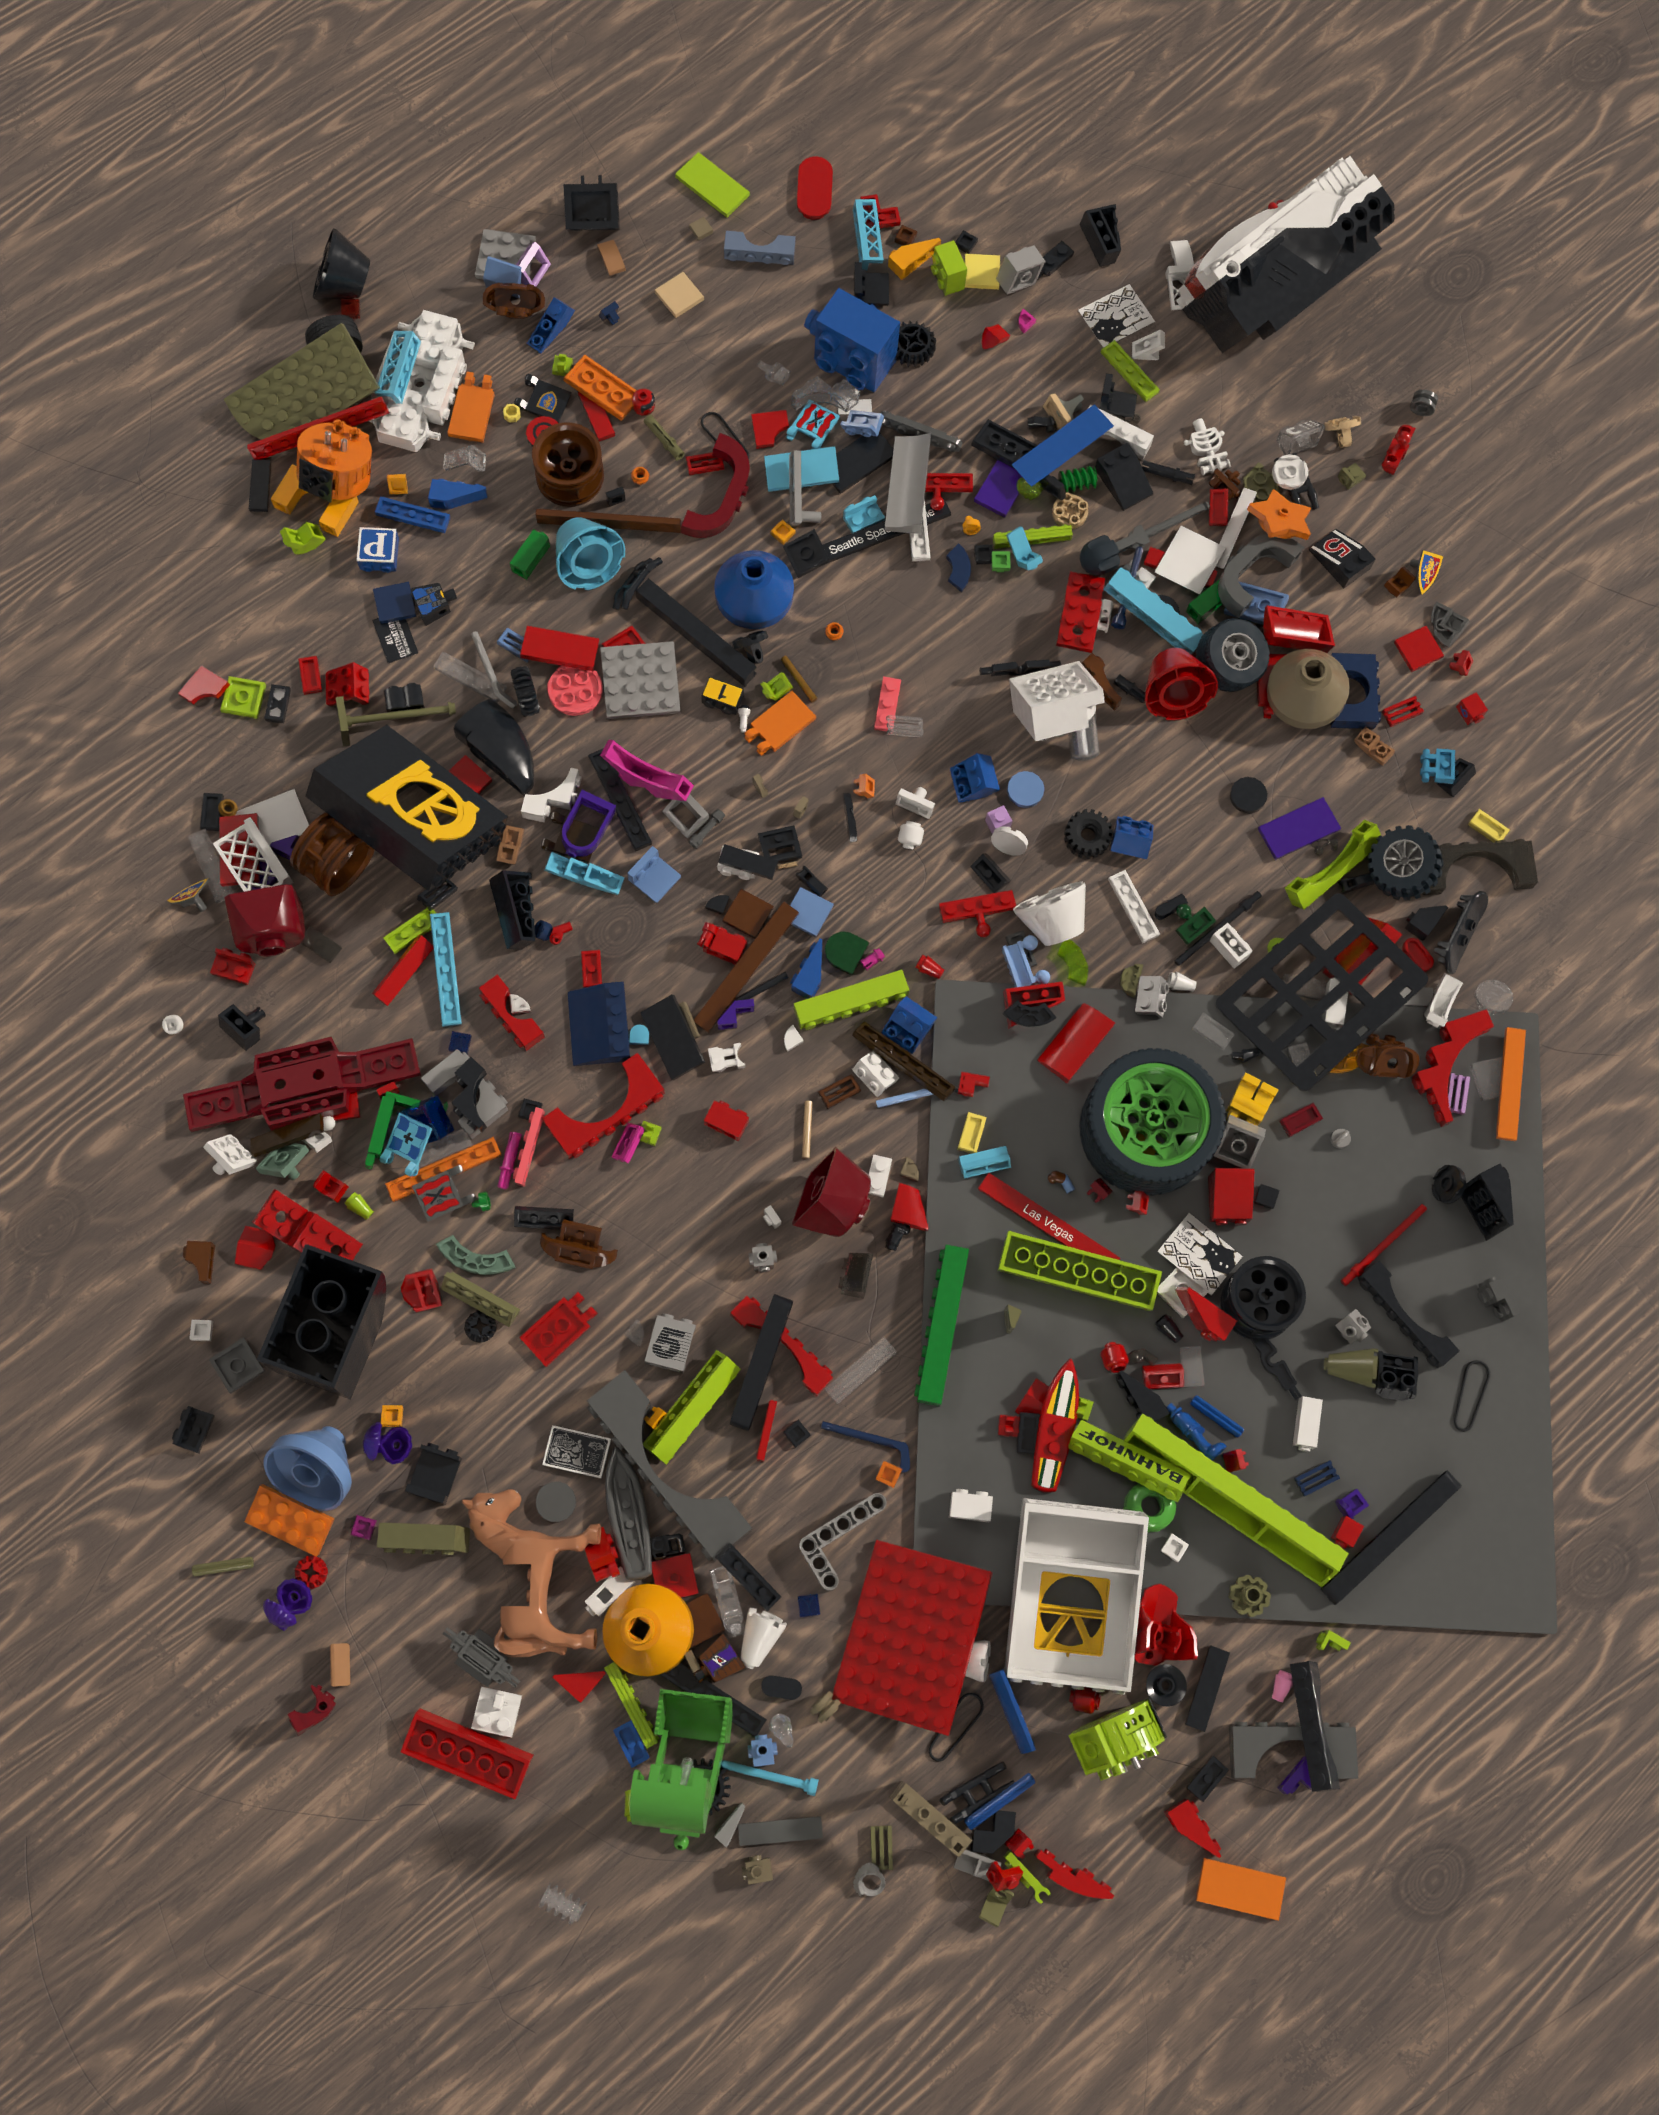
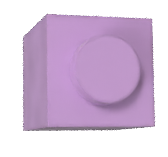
M1004 805L988 812L985 819L992 834L999 827L1011 828L1012 819Z

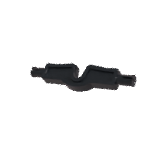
M1049 659L1028 660L1021 666H1018L1016 662L992 664L991 667H980L979 672L980 675L1021 676L1061 666V661H1050Z
M1251 1340L1260 1353V1361L1265 1370L1274 1375L1284 1391L1289 1390L1295 1400L1302 1397L1295 1386L1297 1381L1291 1374L1284 1360L1275 1364L1270 1362V1358L1277 1353L1276 1347L1270 1340Z

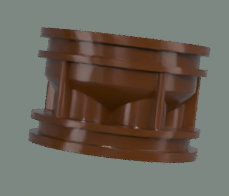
M564 422L554 424L539 434L533 444L532 459L536 482L543 496L552 503L565 507L583 505L592 500L599 493L604 482L601 446L593 432L582 425ZM572 450L581 452L576 459L570 458L569 453ZM558 456L561 458V462L554 464L549 461V458ZM586 465L591 466L588 472L581 471L582 467ZM551 475H558L560 479L554 478Z
M325 812L306 828L296 842L291 853L290 865L301 875L306 876L328 896H336L348 889L359 878L369 864L375 850Z

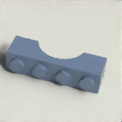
M726 231L724 259L794 265L796 236L778 235L772 243L758 246L750 243L743 232Z

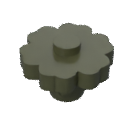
M1250 1575L1238 1577L1236 1584L1230 1586L1228 1598L1233 1601L1232 1608L1239 1615L1247 1614L1249 1617H1255L1256 1615H1261L1263 1608L1270 1605L1271 1594L1266 1591L1267 1583L1260 1577L1252 1578Z

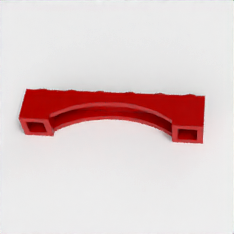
M746 1296L730 1312V1316L744 1329L749 1326L761 1330L768 1311L764 1312L759 1307L761 1304L754 1297L750 1299ZM785 1327L780 1342L790 1350L797 1360L804 1376L802 1384L817 1397L833 1380L831 1376L833 1372L826 1365L821 1366L817 1362L818 1358L811 1351L807 1353L802 1348L804 1345L796 1337L792 1339L788 1335L789 1330Z

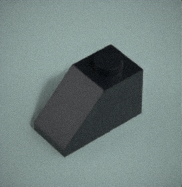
M1443 905L1420 908L1416 913L1412 912L1406 919L1408 924L1405 929L1424 941L1449 907Z

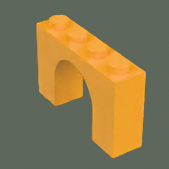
M293 464L271 497L274 508L289 515L300 498L309 493L299 488L296 474L297 466ZM357 496L346 500L332 499V502H329L319 520L321 529L338 537L359 503Z

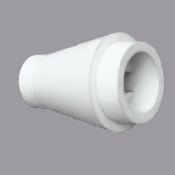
M1171 972L1168 976L1167 982L1171 990L1194 992L1196 981L1178 972Z

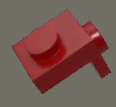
M324 1170L313 1184V1187L321 1194L337 1203L349 1188L348 1185Z
M997 1861L991 1863L986 1873L989 1882L996 1892L1004 1889H1014L1018 1886L1019 1880L1023 1875L1020 1866L1002 1870Z

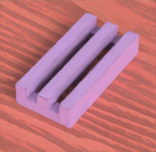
M1451 1073L1448 1082L1449 1107L1451 1106L1454 1080H1457L1454 1106L1450 1108L1451 1113L1464 1115L1470 1077ZM1462 1081H1463L1464 1084H1463L1461 1104H1460V1109H1458L1459 1098H1460V1091H1461V1084H1462Z

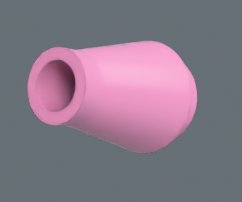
M1279 1670V1673L1276 1674L1273 1699L1284 1702L1285 1697L1293 1686L1290 1673Z

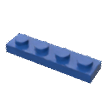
M381 496L375 510L376 516L441 533L446 532L450 521V514Z

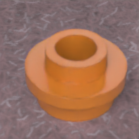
M636 467L631 473L632 481L638 485L645 484L649 480V472L644 467Z
M833 622L827 625L825 629L827 638L839 640L843 636L844 630L839 623ZM835 630L838 633L832 634L831 631Z

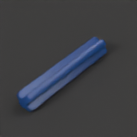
M1196 1395L1192 1399L1190 1404L1235 1437L1241 1436L1244 1431L1243 1427Z

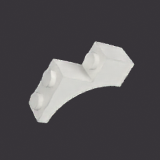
M570 768L569 774L562 784L550 792L539 795L525 794L521 809L522 818L545 822V818L550 815L551 806L571 810L572 804H575L577 800L576 787H580L582 779L579 776L578 769Z
M1446 973L1443 974L1433 992L1435 995L1424 1013L1427 1023L1437 1028L1439 1025L1445 1026L1451 1006L1463 984L1461 981Z

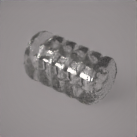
M550 1883L540 1901L539 1907L542 1908L547 1904V1912L555 1908L554 1916L562 1913V1921L569 1917V1925H572L575 1921L578 1922L588 1902L585 1901L582 1905H579L580 1897L572 1901L573 1893L565 1897L566 1889L558 1893V1885L556 1884L551 1889Z

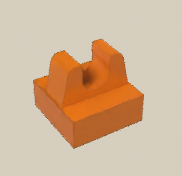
M860 774L859 778L854 780V784L859 786V789H855L853 792L858 796L873 798L875 780L867 774Z

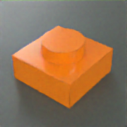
M883 1461L876 1480L894 1488L902 1468Z

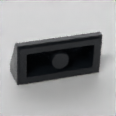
M1459 758L1455 762L1454 783H1437V785L1450 796L1455 797L1476 774L1475 765Z
M987 853L982 854L970 866L993 893H997L1011 881Z

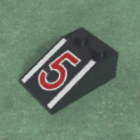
M1337 529L1309 548V551L1343 589L1370 570L1376 560L1362 544Z

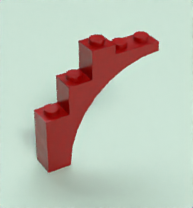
M1487 1009L1446 1022L1444 1027L1441 1026L1440 1036L1445 1043L1431 1047L1426 1052V1060L1432 1067L1419 1071L1412 1076L1413 1086L1418 1090L1419 1094L1427 1092V1101L1432 1105L1434 1118L1441 1127L1449 1125L1453 1121L1448 1100V1082L1454 1061L1467 1043L1489 1032L1494 1027Z

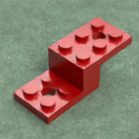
M1070 571L1056 646L1092 653L1102 605L1101 599L1105 578ZM1085 589L1089 592V594L1087 596H1083L1080 594L1079 591ZM1079 628L1082 630V634H1074L1073 629Z
M276 1189L273 1190L252 1222L300 1254L305 1244L330 1253L331 1247L338 1245L340 1252L337 1255L353 1261L363 1245L318 1214L308 1211ZM279 1211L285 1213V1219L282 1222H277L276 1214Z

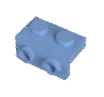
M850 410L847 422L841 421L840 425L849 435L878 436L884 416L882 413Z

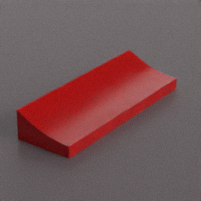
M421 1708L414 1714L400 1752L513 1799H516L534 1756V1754Z

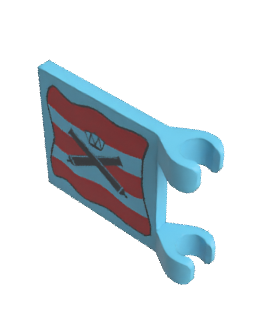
M809 400L792 426L788 428L786 438L792 441L797 431L815 439L812 442L811 450L819 449L840 416Z

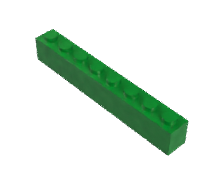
M946 1244L944 1250L940 1249L938 1261H942L941 1269L937 1268L935 1280H938V1286L933 1288L932 1299L935 1302L934 1307H930L928 1318L931 1319V1325L926 1326L924 1338H928L927 1346L923 1345L921 1357H924V1363L919 1365L917 1377H921L920 1385L916 1384L914 1396L917 1397V1402L935 1406H941L969 1253L968 1248Z

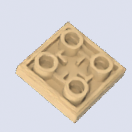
M684 272L655 289V294L675 318L704 300V296Z

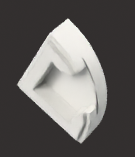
M510 994L512 1014L531 1012L529 1004L523 998Z
M794 1025L785 1034L784 1044L787 1052L803 1042Z

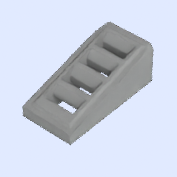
M740 1803L714 1835L726 1848L744 1812L745 1805L743 1803Z

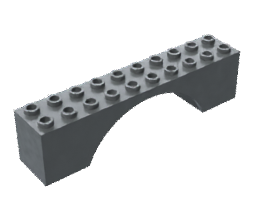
M625 1370L587 1400L589 1404L587 1407L588 1411L595 1419L598 1417L601 1419L600 1426L607 1434H613L612 1440L620 1450L625 1449L627 1453L624 1455L632 1466L637 1464L639 1475L645 1482L649 1479L652 1483L650 1486L651 1490L657 1497L661 1495L665 1499L662 1502L670 1513L674 1511L677 1514L676 1521L683 1529L685 1527L689 1529L690 1533L688 1536L695 1545L700 1543L703 1547L701 1552L708 1561L711 1559L714 1562L717 1561L715 1557L729 1542L735 1546L752 1531V1527L727 1496L715 1499L689 1497L673 1490L656 1475L648 1462L645 1448L643 1447L644 1418L647 1416L652 1405Z

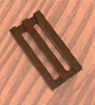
M851 1074L818 1091V1094L821 1096L826 1108L830 1109L860 1093L861 1089ZM850 1080L852 1081L851 1084L841 1088L840 1090L828 1096H825V1094L829 1091L845 1084ZM853 1087L856 1088V1089H854V1090H852V1091L846 1093L845 1095H843V1096H841V1097H839V1098H837V1099H835V1100H833V1101H831V1102L829 1103V1100H830V1099H832V1098H834V1097H836V1096H838V1095L844 1093L845 1091H847V1090H849V1089H851V1088H853Z

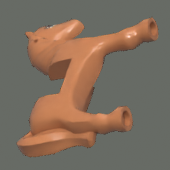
M513 1489L496 1494L478 1493L472 1500H462V1503L469 1510V1526L473 1530L475 1537L493 1553L497 1554L499 1558L503 1559V1565H531V1569H528L527 1574L528 1581H530V1590H527L526 1596L529 1606L501 1607V1627L495 1636L494 1647L503 1655L516 1658L531 1657L550 1651L565 1655L567 1648L574 1650L580 1648L596 1649V1628H589L581 1634H570L558 1630L551 1624L547 1614V1594L555 1555L567 1550L582 1552L589 1544H599L601 1540L600 1523L590 1524L583 1533L575 1536L552 1537L537 1531L520 1530L506 1523L509 1515L520 1506L522 1500L520 1494ZM504 1634L508 1636L510 1639H505Z

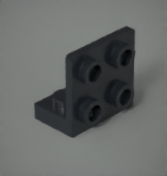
M855 262L854 296L869 305L888 306L889 273H865V270H862V262Z
M1106 373L1099 409L1109 414L1133 418L1137 395L1115 391V382H1112L1113 374Z

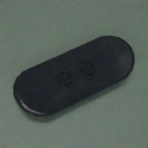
M1478 891L1474 895L1460 896V900L1465 902H1457V906L1463 910L1450 935L1449 942L1438 941L1437 946L1442 948H1435L1434 952L1442 956L1439 957L1438 961L1445 965L1448 974L1456 972L1470 939L1487 908L1488 895L1484 891Z

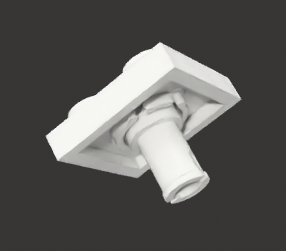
M231 1134L208 1141L203 1147L217 1161L213 1166V1170L219 1175L224 1174L225 1171L229 1175L253 1167L257 1162L251 1153Z

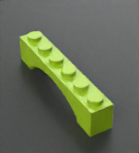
M1363 820L1351 831L1352 836L1349 842L1329 866L1308 878L1297 877L1288 884L1285 890L1291 904L1303 910L1306 909L1371 853L1370 848L1372 844H1377L1376 839L1381 835L1377 824Z

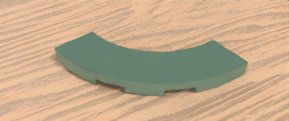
M454 1235L436 1244L447 1260L456 1267L470 1273L496 1275L516 1268L507 1250L496 1254H476L463 1247Z

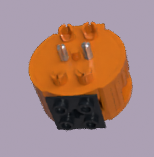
M335 420L333 424H316L304 430L297 441L296 474L299 488L330 503L332 499L346 500L363 493L369 486L371 475L372 447L369 442V434L362 432L357 427H351L345 424L344 421L341 422V420Z

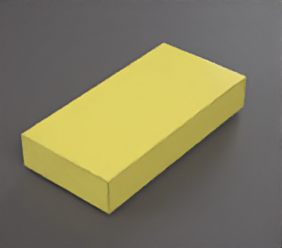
M1481 809L1476 812L1468 823L1470 827L1498 846L1510 831V829Z
M968 1112L957 1150L971 1154L977 1153L987 1117Z

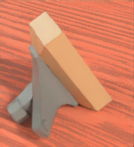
M1051 394L1044 403L1043 408L1049 416L1054 417L1057 423L1055 427L1057 430H1060L1073 420L1074 412L1082 409L1081 402L1084 398L1080 394L1070 401H1063L1056 394Z

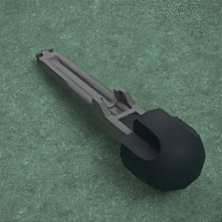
M1210 502L1201 503L1146 530L1143 529L1142 525H1138L1128 534V537L1117 542L1110 540L1106 535L1089 541L1083 546L1079 559L1082 568L1087 573L1093 575H1102L1118 568L1120 564L1119 553L1128 549L1136 550L1139 546L1144 548L1146 544L1150 543V537L1206 511L1210 507Z

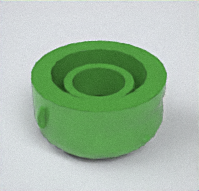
M1138 1483L1127 1493L1123 1510L1143 1512V1499L1145 1497L1155 1498L1159 1503V1511L1154 1516L1147 1515L1149 1517L1147 1532H1158L1167 1527L1174 1519L1176 1502Z

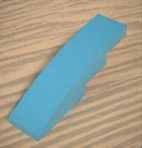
M554 852L550 853L544 871L567 880L615 895L619 894L625 878L594 864H586L574 858L568 859Z

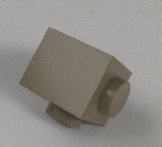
M754 1855L749 1857V1861H745V1867H742L743 1880H748V1885L773 1880L770 1857L761 1858V1855Z

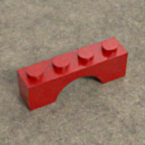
M498 974L479 987L481 992L479 997L485 1004L489 1003L491 1005V1012L496 1019L499 1017L504 1022L502 1026L507 1033H513L515 1036L513 1040L519 1048L524 1047L527 1051L545 1038L543 1031L532 1018L517 1019L507 1012L506 1003L510 996V991Z

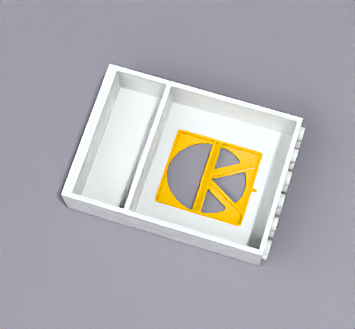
M1028 1498L1022 1499L1004 1667L1006 1677L1010 1678V1681L1020 1683L1022 1680H1030V1683L1035 1685H1043V1682H1048L1054 1687H1063L1065 1684L1072 1685L1073 1689L1078 1690L1090 1687L1096 1692H1105V1689L1121 1695H1124L1125 1692H1131L1149 1517L1144 1512ZM1068 1576L1081 1577L1092 1583L1098 1590L1102 1599L1103 1610L1043 1604L1041 1602L1047 1589L1057 1580ZM1041 1612L1061 1615L1049 1632H1046L1043 1627ZM1071 1616L1083 1640V1644L1067 1646L1055 1641V1637ZM1081 1617L1102 1619L1101 1625L1093 1637L1089 1636Z

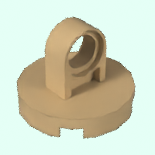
M1352 416L1353 419L1351 420L1346 417L1337 418L1324 423L1325 430L1337 431V440L1340 448L1351 446V427L1361 424L1360 416Z

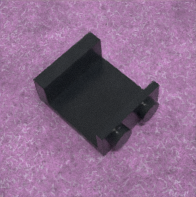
M427 1443V1446L421 1444L420 1448L422 1451L410 1484L407 1483L405 1492L446 1505L462 1458L457 1456V1451L447 1449L444 1452L438 1450V1445Z

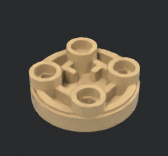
M1066 492V498L1062 501L1057 499L1052 508V517L1056 524L1059 526L1064 524L1071 525L1072 529L1082 526L1088 516V503L1081 497Z

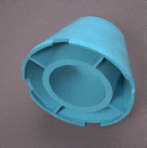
M581 517L572 518L559 528L556 534V569L558 576L566 586L575 590L576 588L594 589L612 579L621 568L620 563L622 558L625 557V544L620 535L613 529Z

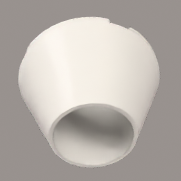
M1083 881L1049 890V893L1041 896H1034L1015 906L1013 911L1045 946L1069 940L1084 932L1086 885Z

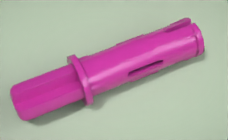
M518 1132L509 1133L503 1163L499 1167L501 1173L497 1186L500 1189H508L511 1174L514 1173L513 1168L522 1134Z

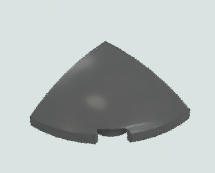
M1436 602L1431 614V624H1433L1436 638L1449 648L1459 638L1470 621L1468 618L1453 612L1451 608Z

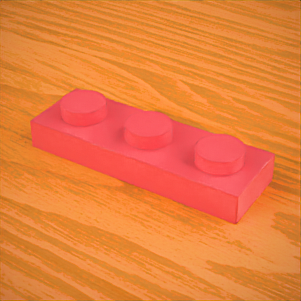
M883 676L874 730L892 733L901 679Z

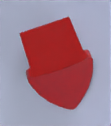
M999 324L985 327L982 335V348L989 349L1006 342L1010 335Z

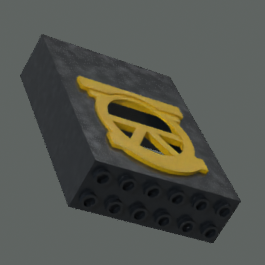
M388 725L383 726L314 768L305 795L310 801L427 891L432 890L434 887L438 888L444 880L451 879L457 871H462L467 864L475 862L481 854L485 855L491 847H496L501 841V833L507 826L505 824L508 818L507 815ZM417 784L429 793L431 797L406 813L399 805L396 795ZM432 810L455 816L456 819L449 824L439 825ZM426 812L432 825L420 822L415 818Z

